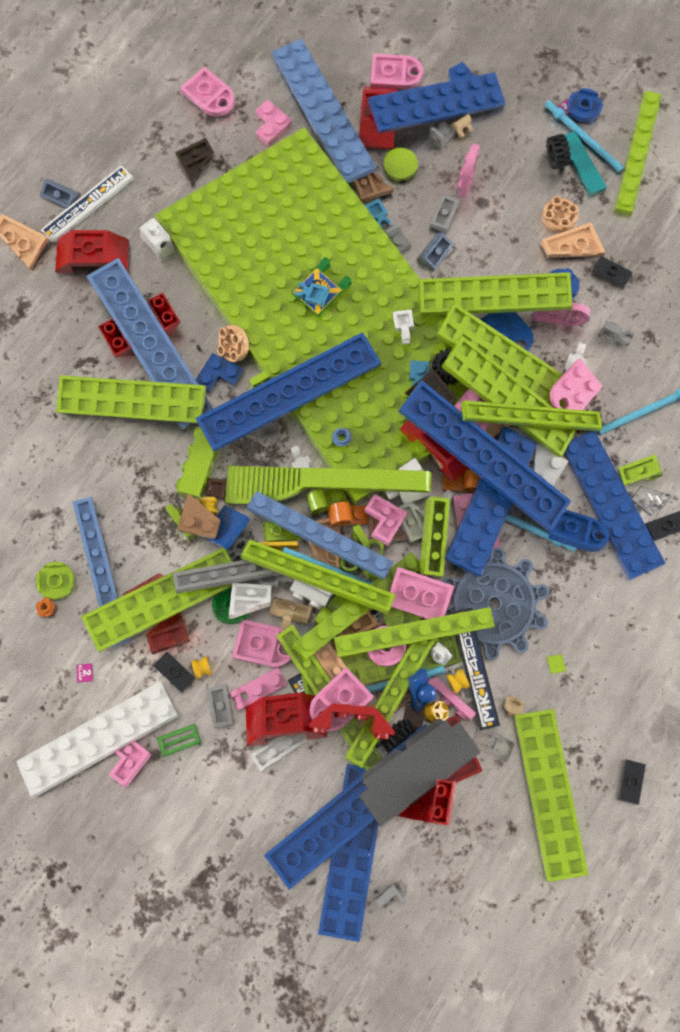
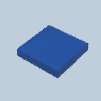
M224 505L216 516L221 521L216 540L205 539L228 551L251 519Z

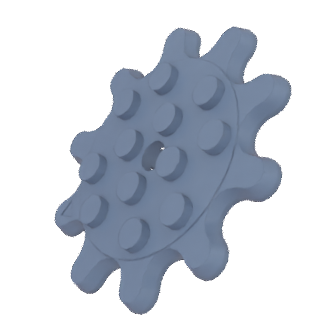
M499 547L492 549L490 559L486 563L480 577L465 570V574L461 579L446 577L442 581L454 586L452 592L454 601L451 606L447 607L445 616L451 615V612L470 608L471 611L490 607L489 600L491 598L498 599L499 607L497 609L491 608L495 627L476 631L478 640L484 645V654L490 660H494L499 656V649L504 643L511 644L519 653L526 652L529 648V643L525 638L526 630L531 627L541 630L548 625V619L537 612L536 603L549 596V588L546 585L535 586L529 582L528 575L533 569V563L529 559L521 560L516 566H509L505 562L504 550Z

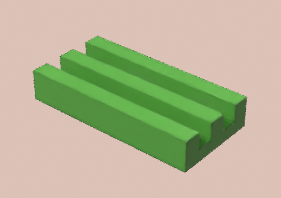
M196 724L157 737L163 757L202 743ZM193 730L192 734L165 744L162 742L168 738ZM194 737L196 739L195 741L165 751V748L173 746L175 744L181 743Z

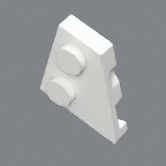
M537 442L533 466L534 471L554 486L569 461L563 457H557Z

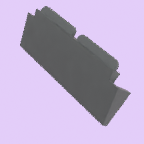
M435 720L406 742V750L403 752L394 750L363 773V784L367 790L359 796L380 828L435 788L437 779L446 780L480 754L479 749L460 722L451 727L447 720Z

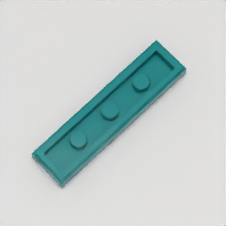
M573 131L565 134L567 137L566 141L569 142L568 146H570V162L588 194L593 196L605 191L607 186L576 132Z

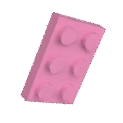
M397 567L389 591L396 594L391 607L425 619L445 616L454 586Z

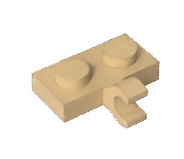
M275 597L269 614L283 617L281 629L285 630L290 627L292 620L307 624L313 607Z

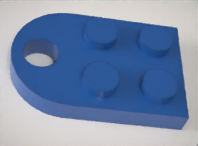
M517 312L489 313L480 319L516 344L519 342L523 343L526 347L525 350L530 351L534 341L533 332Z
M566 509L553 530L549 532L548 539L585 551L597 552L606 546L609 540V532L600 521ZM595 535L600 536L602 539L596 538Z

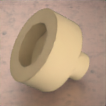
M507 696L503 703L504 709L507 710L506 715L511 718L514 714L520 715L525 707L520 699L513 696Z

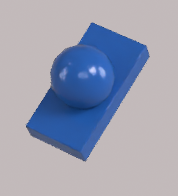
M420 668L408 678L412 709L416 712H419L426 704L432 703L437 697L435 687L428 684L427 670Z

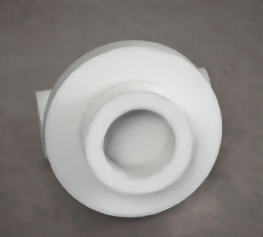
M439 642L431 650V657L438 664H446L453 657L448 649Z

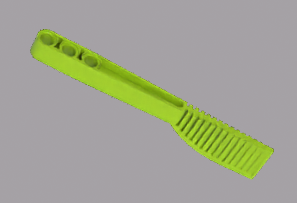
M227 466L225 504L248 505L256 491L277 502H282L300 494L307 488L429 493L431 488V472L385 469Z

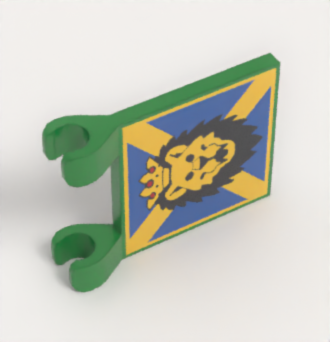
M324 257L318 266L302 281L307 287H310L311 283H315L330 289L323 307L307 303L305 298H298L294 293L295 291H303V288L299 286L291 292L317 317L343 291L352 285L349 276H345L337 285L324 273L331 266L330 260L327 257Z

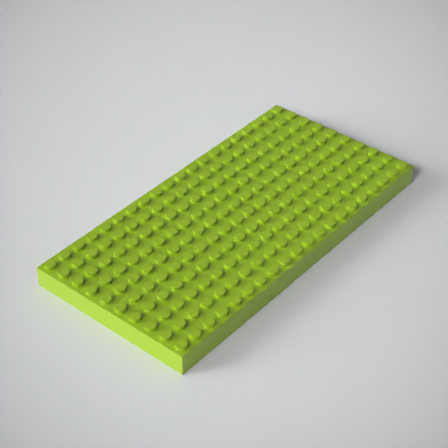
M305 127L155 214L156 221L170 236L176 252L228 325H238L244 330L249 342L248 354L261 372H267L269 380L362 332L364 333L381 361V366L290 413L328 468L398 470L414 458H416L420 465L432 458L431 452L418 439L412 443L399 430L408 419L399 413L398 410L409 397L404 392L414 382L409 381L411 360L430 362L429 371H431L435 355L439 354L441 350L445 352L446 348H449V351L453 349L452 346L435 336L446 315L421 316L420 278ZM324 257H327L330 260L331 266L324 273L337 285L345 276H349L352 285L343 291L317 317L291 292L298 286L299 282H302L318 266ZM412 310L414 330H409L410 344L402 345L401 331L395 332L393 312ZM456 381L455 385L449 383V389L457 397L452 405L455 406L469 389L461 382L458 383ZM338 428H345L351 433V442L345 447L335 445L332 440L333 432ZM339 436L338 439H339V440H344L345 437H344V436ZM344 490L355 506H359L374 494L376 495L380 492Z

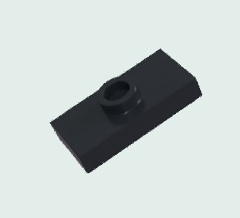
M603 256L599 258L592 270L593 274L624 289L633 274L632 271Z
M680 511L645 524L654 541L680 532Z
M168 652L153 665L181 693L196 680Z
M627 759L624 760L617 800L639 805L646 764Z

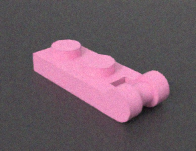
M279 667L242 687L231 691L229 695L231 699L235 700L237 711H241L259 698L267 697L286 687L287 683ZM245 692L249 697L247 700H243L241 696Z
M437 678L429 680L428 684L435 687L437 693L441 696L440 700L445 702L448 707L452 706L457 710L455 712L456 715L463 721L465 719L470 721L476 715L469 706Z

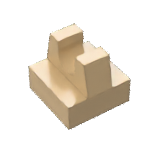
M469 114L460 117L448 125L456 131V135L459 138L464 136L463 128H465L467 133L473 130L470 123L472 119Z

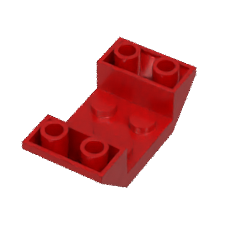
M363 87L359 138L365 148L393 149L395 130L383 133L378 132L368 99L372 96L397 92L398 88Z
M71 230L57 240L55 272L74 273V266H105L119 258L128 272L129 239L108 230Z
M162 292L147 300V303L169 337L181 322ZM113 318L98 326L115 357L136 356Z
M407 420L399 429L412 443L418 439L443 465L440 471L452 483H455L467 470V466L411 421Z
M302 692L261 697L247 706V747L266 745L267 738L305 734L307 740L328 737L327 731L325 733H314L312 728H307L308 723L312 720L310 717V705L315 696Z
M337 703L329 705L311 720L307 727L312 728L314 733H325V730L331 729L332 713H334L335 718L346 719L348 715H355V720L367 721L370 717L369 734H374L376 739H389V736L394 735L395 732L375 707Z
M437 779L435 788L398 814L397 817L449 826L456 782Z

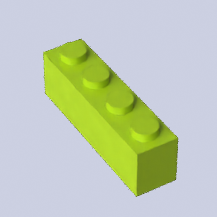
M200 426L196 427L194 431L195 440L189 446L188 460L183 463L182 478H179L176 483L179 496L186 498L187 494H189L197 501L205 493L208 478H210L219 451L213 452Z
M431 496L426 499L419 568L420 575L430 578H440L444 575L450 507L449 498Z

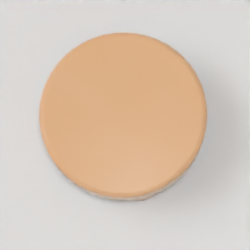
M555 196L552 200L548 201L542 211L544 225L554 232H565L572 229L578 218V206L560 196Z
M228 325L219 329L217 353L229 362L244 360L249 350V342L244 330L238 325Z

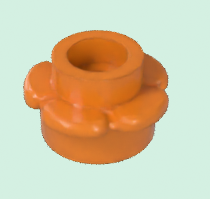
M48 598L38 601L35 606L37 614L41 617L51 616L55 609L54 602Z

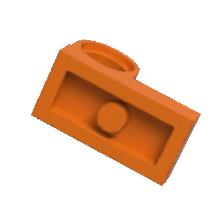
M467 469L455 483H452L443 474L442 492H446L449 489L453 493L472 494L480 477L472 470Z
M349 502L332 504L328 508L330 527L355 526L357 524H360V526L368 525V515L364 512L366 505L350 506Z

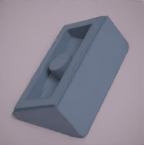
M45 179L40 196L68 208L77 201L80 193L56 181Z
M443 232L437 233L416 260L434 271L454 244Z

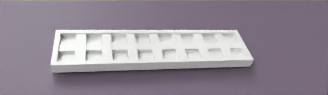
M159 681L16 762L30 796L35 798L115 753L114 751L126 747L130 742L142 738L179 716L163 684Z

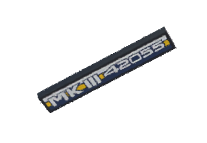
M467 608V609H463V610H459V611H454V612H451L450 614L452 615V614L467 612V611H471V609H470V608ZM477 632L458 634L456 638L465 674L470 685L469 690L479 730L500 726Z

